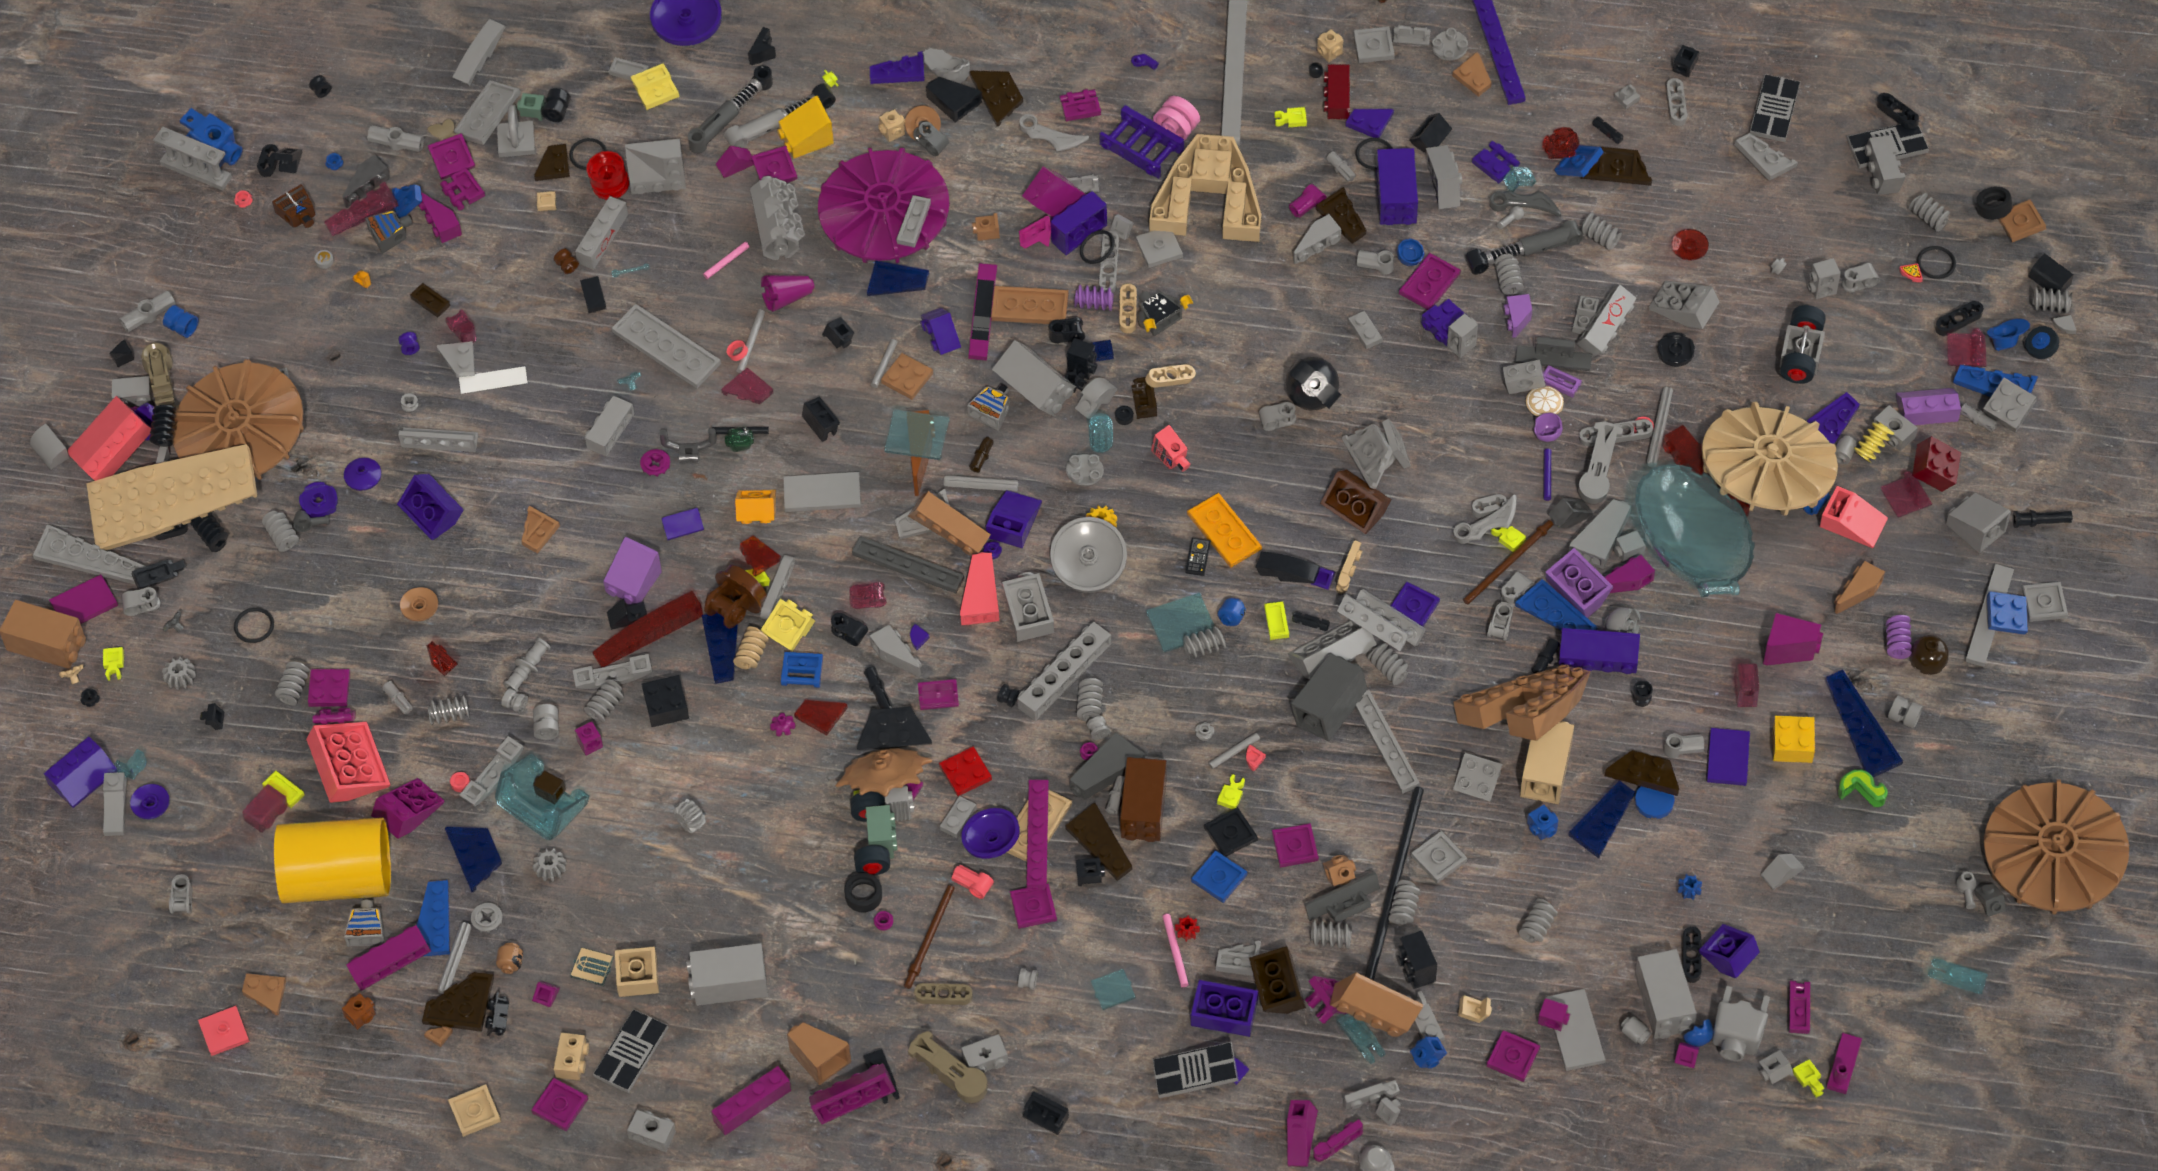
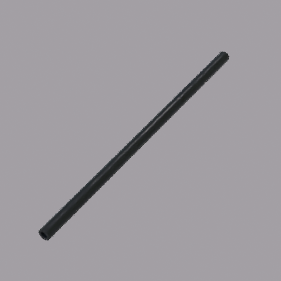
M1421 787L1414 788L1365 977L1373 981L1390 922L1388 917L1392 908V902L1394 901V895L1396 894L1397 883L1401 880L1424 789Z

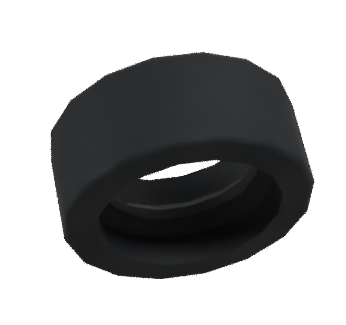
M1989 187L1981 191L1976 197L1978 213L1985 219H2001L2007 216L2013 209L2011 193L2003 187ZM1991 201H2004L1996 206L1986 205L1988 202Z
M869 873L853 875L847 880L844 888L847 905L857 912L874 910L882 900L880 881ZM868 884L874 888L875 895L870 900L858 901L852 897V890L858 885Z

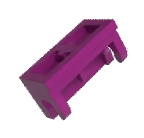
M956 679L918 683L920 710L959 706Z

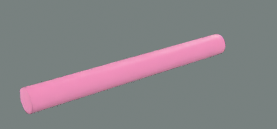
M1165 914L1162 917L1181 987H1187L1189 984L1170 914Z

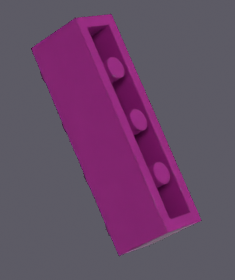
M415 925L406 928L403 933L396 937L387 939L382 945L371 948L366 954L355 957L346 966L357 986L362 991L426 955L431 950L419 928Z
M778 1066L713 1109L711 1112L714 1123L724 1135H727L791 1091L790 1080Z

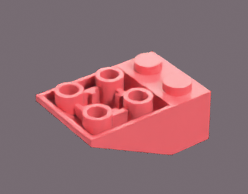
M1837 486L1822 514L1820 527L1874 548L1888 517L1854 492Z

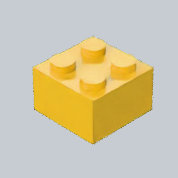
M1775 716L1773 723V761L1813 763L1815 753L1814 717Z

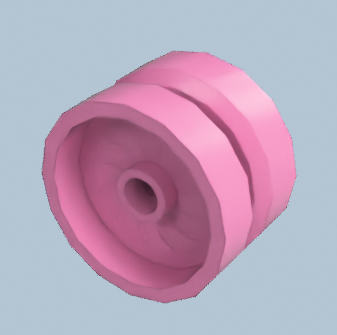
M1170 96L1162 105V108L1153 116V121L1180 136L1185 141L1200 122V115L1187 100L1178 96Z

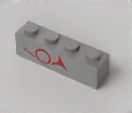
M611 196L608 198L575 251L580 265L595 269L628 216L626 202Z
M1620 284L1613 288L1576 344L1587 353L1592 354V357L1598 354L1602 355L1608 349L1607 343L1617 335L1616 329L1624 324L1626 314L1633 310V303L1636 297Z

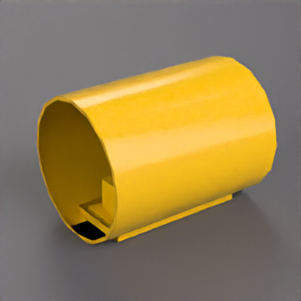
M384 817L278 824L274 836V865L277 891L281 903L388 896L391 886V859L388 830Z

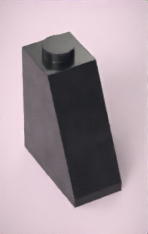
M942 77L930 81L926 86V97L955 123L982 103V92L980 90Z

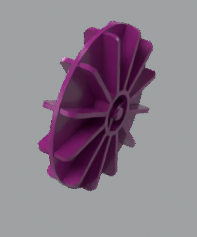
M900 147L899 151L883 150L874 152L872 148H868V153L854 157L847 162L841 160L838 163L839 167L821 185L818 215L824 233L837 250H843L850 255L862 258L863 263H867L868 260L883 261L895 259L896 263H899V258L911 255L922 248L927 250L929 243L935 239L947 224L950 199L943 177L933 167L930 160L925 161L918 156L906 153L905 148ZM912 196L931 199V205L916 246L910 247L897 244V237Z

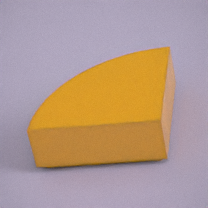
M358 271L353 276V281L361 286L368 288L371 285L368 273Z

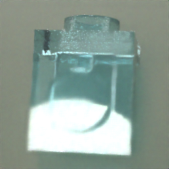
M1512 167L1504 177V182L1508 189L1513 192L1518 186H1533L1537 182L1530 168Z
M137 749L127 764L116 760L117 773L124 772L126 778L129 777L134 780L138 773L144 770L147 760L144 752Z

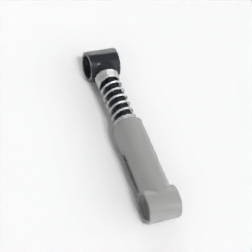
M820 84L812 90V95L807 96V99L803 98L798 103L794 102V105L790 104L785 109L778 108L740 127L737 125L731 126L725 131L724 137L730 146L745 148L748 142L779 128L778 121L813 97L818 96L824 109L831 107L835 103L836 98L826 84Z

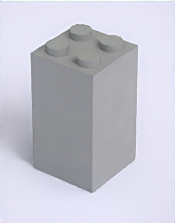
M1016 340L1013 341L992 369L1038 409L1052 416L1061 410L1062 404L1072 396L1073 390L1076 387L1032 349Z
M761 943L689 952L690 960H686L689 973L688 982L691 999H695L696 1006L768 997L765 962Z
M1677 949L1638 957L1635 977L1654 1039H1665L1671 1035H1684L1692 1031L1696 1010Z

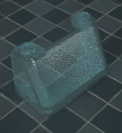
M530 754L501 772L495 799L501 808L546 840H552L587 806L590 795L581 789L572 791L571 795L564 792L556 804L537 796L533 783L535 778L544 771V765L541 760Z

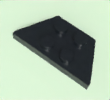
M911 706L875 709L869 715L857 745V751L931 745L932 740Z

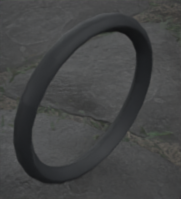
M584 138L574 143L569 151V158L572 164L579 169L587 170V166H582L574 160L573 151L579 144L588 141L599 144L603 151H607L606 146L600 140Z
M1368 138L1357 146L1355 155L1357 161L1363 167L1376 170L1377 166L1367 165L1361 160L1359 156L1360 148L1372 141L1381 142L1389 149L1393 148L1384 139Z
M1105 230L1095 231L1088 235L1080 247V257L1082 260L1089 264H1097L1107 259L1115 246L1113 235ZM1098 234L1109 236L1111 246L1105 256L1098 260H1088L1085 258L1083 250L1090 238Z
M1930 246L1919 253L1917 264L1921 273L1933 279H1942L1953 273L1956 267V259L1948 249L1940 246ZM1930 250L1944 251L1950 256L1952 267L1943 275L1929 274L1921 266L1923 254Z
M263 608L246 609L237 616L234 622L235 634L240 640L247 643H257L265 640L274 629L272 615ZM258 611L267 615L270 619V628L264 636L257 639H247L239 633L238 623L245 614Z

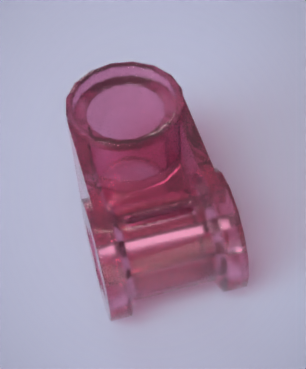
M462 309L453 317L445 319L449 329L461 342L473 341L474 343L477 340L474 325Z
M880 582L853 585L849 591L850 605L855 609L885 606L887 603L883 592L885 585Z

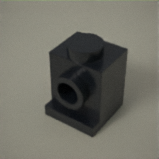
M1682 45L1674 59L1673 72L1689 78L1698 61L1699 51Z
M839 317L827 323L822 335L827 337L836 348L841 346L846 348L852 342L851 339L854 331Z
M1100 858L1076 860L1078 887L1082 886V884L1102 883L1101 877H1105V867L1100 865Z

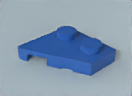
M414 184L408 187L402 186L401 189H392L393 207L398 218L406 216L422 202L420 186Z

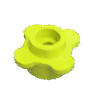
M824 70L826 74L822 76L823 80L830 87L834 85L838 87L839 85L836 83L838 78L832 71L828 73Z

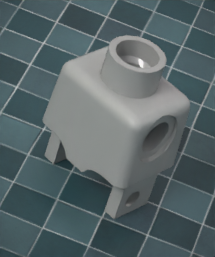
M1726 986L1723 1001L1718 1004L1712 1043L1715 1046L1721 1047L1720 1055L1723 1058L1738 1062L1744 1059L1745 1053L1755 1055L1759 1049L1767 1025V1009L1770 997L1764 995L1761 1010L1758 1011L1749 1002L1740 1000L1735 1004L1729 1003L1732 987Z

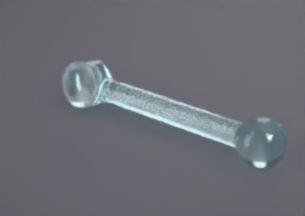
M644 264L640 267L625 269L621 271L614 269L612 271V276L618 277L619 274L634 272L638 270L647 271L649 270L650 266L649 264Z

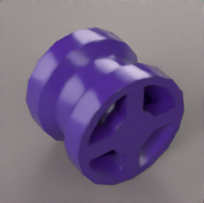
M406 332L399 336L398 340L399 344L402 345L401 351L403 354L412 355L419 351L420 347L419 343L416 342L417 336L415 333Z

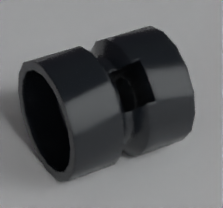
M559 88L550 89L546 97V103H544L541 111L542 116L551 122L563 121L571 100L569 93Z

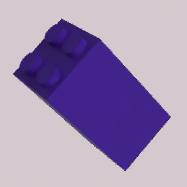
M1414 148L1377 149L1376 173L1380 225L1416 224L1418 195Z

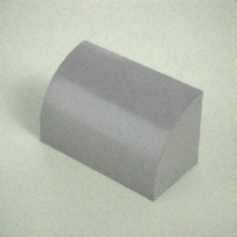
M47 424L41 426L33 434L30 445L50 470L70 458L66 447Z

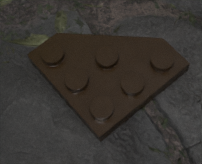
M473 972L461 983H456L443 991L444 994L426 1002L422 1023L425 1025L482 1032L494 981L493 974Z

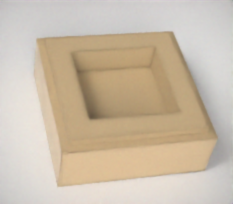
M555 191L537 193L538 211L556 210Z

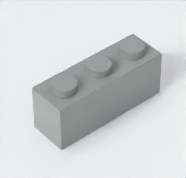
M615 396L610 401H607L603 412L596 417L593 427L585 434L587 448L607 457L634 416L633 404Z

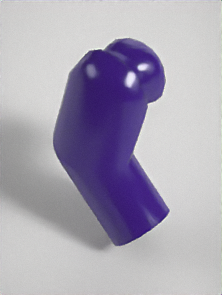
M1146 54L1135 55L1131 59L1132 64L1136 67L1148 66L1155 70L1159 65V62Z

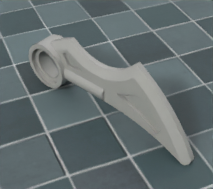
M1032 114L1023 115L1019 121V127L1023 133L1027 134L1031 139H1043L1050 142L1056 152L1074 148L1089 140V136L1065 134L1037 124V118ZM1031 121L1033 125L1031 127L1024 126V122Z
M1513 495L1497 511L1472 525L1467 523L1457 524L1453 531L1455 540L1458 543L1466 544L1471 540H1481L1483 535L1493 528H1509L1516 511V495ZM1461 530H1467L1469 532L1468 535L1464 537L1459 536L1458 533Z

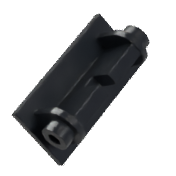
M496 992L494 997L488 1001L487 1010H490V1014L485 1022V1028H488L487 1036L491 1032H495L498 1036H502L506 1032L507 1018L500 1017V1015H508L509 1001L506 996L498 998L499 992Z

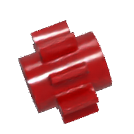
M1189 915L1183 919L1179 918V924L1175 925V930L1178 931L1177 937H1182L1186 942L1191 938L1196 939V933L1200 932V926H1196L1197 919L1193 920Z

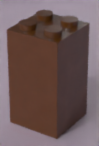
M1127 757L1120 819L1121 838L1130 841L1136 839L1145 840L1147 842L1161 840L1167 783L1166 760Z

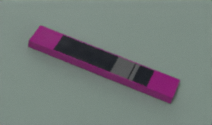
M979 263L968 359L987 361L997 265Z

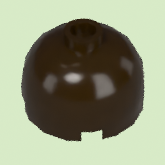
M1933 635L1922 636L1914 642L1910 650L1912 652L1909 656L1910 663L1914 669L1916 667L1922 674L1933 675L1940 673L1948 663V647L1939 637Z

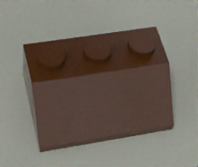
M1342 470L1336 473L1320 504L1364 534H1367L1383 517L1391 499L1377 489L1370 488L1368 483L1350 471Z

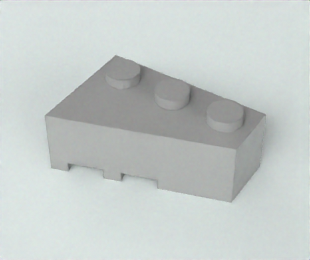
M1891 135L1869 138L1867 145H1865V154L1869 156L1870 160L1868 163L1869 171L1873 173L1874 177L1872 184L1873 188L1877 190V195L1898 193L1905 180V174L1900 173L1899 170L1901 162L1900 160L1896 161L1895 154L1897 151Z
M1448 145L1426 148L1427 166L1431 182L1434 181L1436 187L1434 193L1438 195V208L1445 209L1460 206L1462 175L1458 173V164L1454 162L1453 152H1450Z

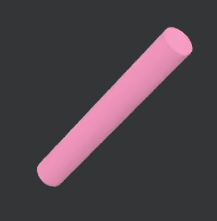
M742 243L704 272V277L709 279L749 248L748 243Z

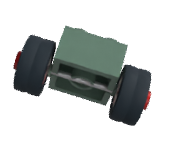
M867 792L864 795H859L858 793L850 801L851 815L857 821L867 822L869 846L862 847L855 852V870L858 873H869L874 876L880 875L890 869V859L894 858V851H898L894 812H890V805L885 804V797L880 793Z

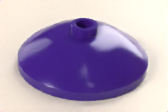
M1001 808L985 809L973 815L966 822L961 835L962 843L967 852L972 856L982 859L995 858L1005 854L1015 845L1020 834V827L1016 817L1011 812Z

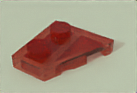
M754 535L740 544L739 549L742 555L745 556L747 564L752 566V574L755 577L780 562L781 556Z

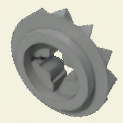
M492 903L478 905L471 914V922L474 929L476 928L480 932L487 931L488 933L491 930H497L498 926L502 924V911L497 905ZM483 914L487 917L491 916V922L484 921Z

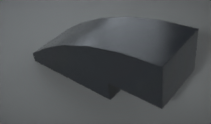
M1261 551L1255 566L1260 576L1278 577L1283 582L1312 584L1315 583L1320 570L1318 565L1288 555Z

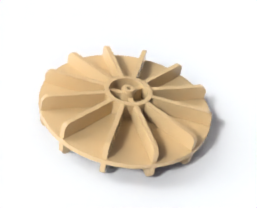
M1752 402L1751 408L1734 411L1724 410L1722 416L1715 420L1707 429L1702 443L1703 470L1705 473H1709L1721 487L1719 492L1721 495L1724 496L1729 493L1735 498L1751 504L1750 511H1753L1754 507L1757 506L1780 510L1781 514L1785 516L1792 509L1806 506L1814 508L1817 506L1818 501L1831 490L1838 471L1835 455L1836 446L1835 444H1830L1826 437L1818 430L1819 423L1817 421L1810 424L1790 414L1789 406H1786L1785 411L1762 408L1759 407L1758 402Z

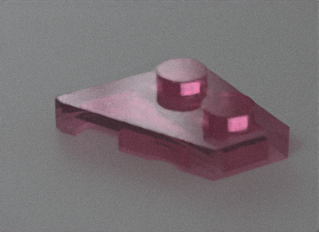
M746 368L721 389L723 395H735L738 399L750 400L756 404H761L773 394V389L749 368Z

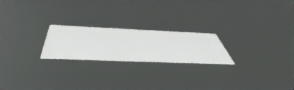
M525 366L475 374V376L459 377L461 394L528 383Z

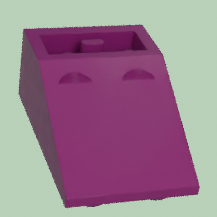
M416 778L376 798L371 816L373 818L384 817L387 830L399 839L416 829L444 803V800L419 778Z

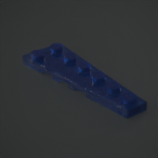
M1842 669L1827 676L1825 679L1863 769L1874 778L1902 765L1903 759L1844 670Z

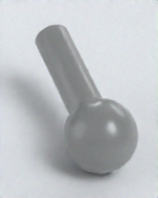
M1519 206L1512 207L1509 215L1498 222L1497 227L1503 229L1513 220L1522 219L1524 210Z

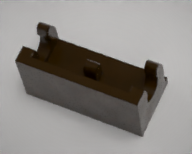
M1145 377L1134 379V385L1131 386L1136 418L1157 417L1154 387L1147 384Z

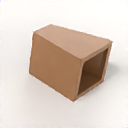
M804 1022L799 1026L792 1027L787 1034L790 1052L819 1085L851 1063L849 1044L840 1038Z

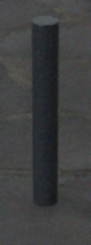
M712 427L716 430V435L744 434L742 427ZM744 427L747 429V434H769V427Z

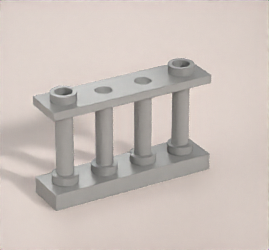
M162 127L153 139L155 143L165 146L166 153L160 160L161 166L222 191L232 179L231 173L219 167L220 161L225 156L224 151L165 127Z
M1364 589L1360 590L1356 600L1346 594L1337 610L1399 651H1402L1406 641L1417 646L1426 631V628Z

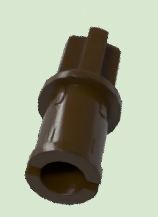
M989 437L984 438L979 449L974 452L975 457L969 465L970 470L979 473L985 460L989 458L988 454L994 444V441Z

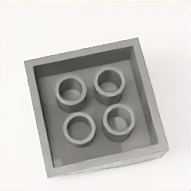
M680 139L625 144L632 194L686 189Z

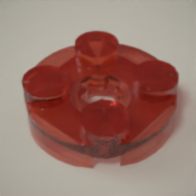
M1569 127L1553 130L1554 134L1550 137L1547 135L1544 138L1543 148L1549 159L1570 158L1574 156L1575 150L1580 143L1577 133Z

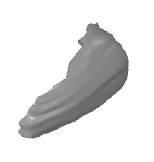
M929 48L922 52L924 63L937 77L960 84L968 78L970 72L969 60L952 57L939 49Z

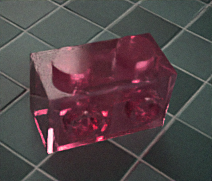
M267 784L242 811L244 821L263 833L266 828L269 829L273 825L278 815H282L286 811V796Z

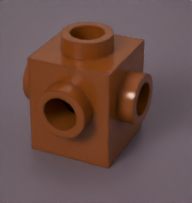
M360 993L356 997L350 998L346 1005L341 1008L344 1018L357 1030L364 1024L369 1023L374 1015H376L373 1001L369 997L364 998Z

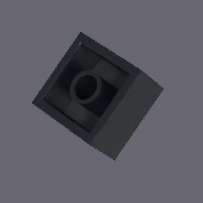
M679 675L641 683L651 728L689 719Z
M1423 931L1400 937L1399 946H1397L1399 954L1396 957L1399 966H1403L1405 969L1404 976L1407 983H1411L1413 989L1436 982L1437 962Z

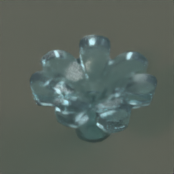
M635 372L624 379H618L617 382L620 385L628 384L631 391L637 388L634 381L641 374L640 372Z

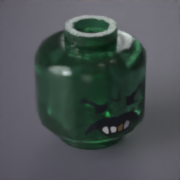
M745 426L731 428L728 430L727 436H725V444L733 452L748 450L754 443L752 431L748 430Z

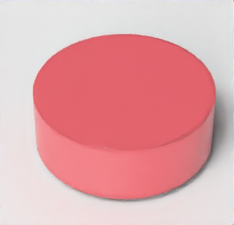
M457 772L450 778L451 788L456 792H462L470 782L469 776L464 772Z

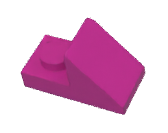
M1046 216L1020 230V246L1026 249L1040 241L1049 247L1051 236L1050 217Z

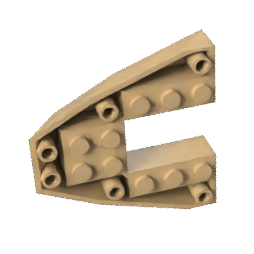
M1197 134L1174 163L1151 205L1149 232L1166 231L1173 232L1174 235L1186 236L1191 191L1227 194L1223 222V239L1259 242L1261 211L1248 166L1234 137Z

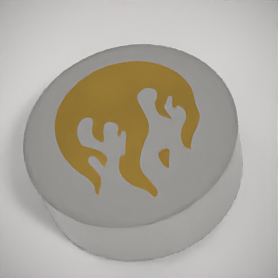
M321 250L314 257L316 265L322 269L329 268L334 262L333 255L328 250Z

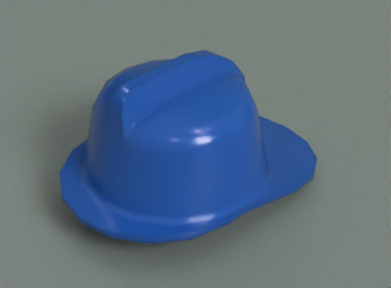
M2012 319L1990 328L1987 331V335L1992 338L1995 350L2000 351L2012 348L2017 344L2019 335L2028 331L2030 323L2025 319Z

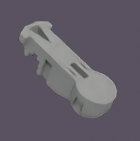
M1606 421L1595 423L1594 431L1598 432L1594 450L1588 472L1581 477L1578 488L1580 497L1588 504L1601 503L1606 499L1609 492L1610 483L1607 474L1616 437H1621L1623 429L1615 423L1612 424Z

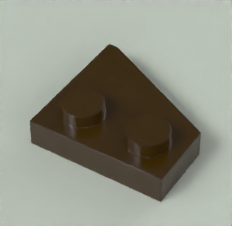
M566 143L549 145L534 174L535 181L570 177Z

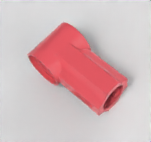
M962 865L956 867L951 877L952 881L969 889V892L979 899H983L994 884V880L989 875L982 872L978 874Z

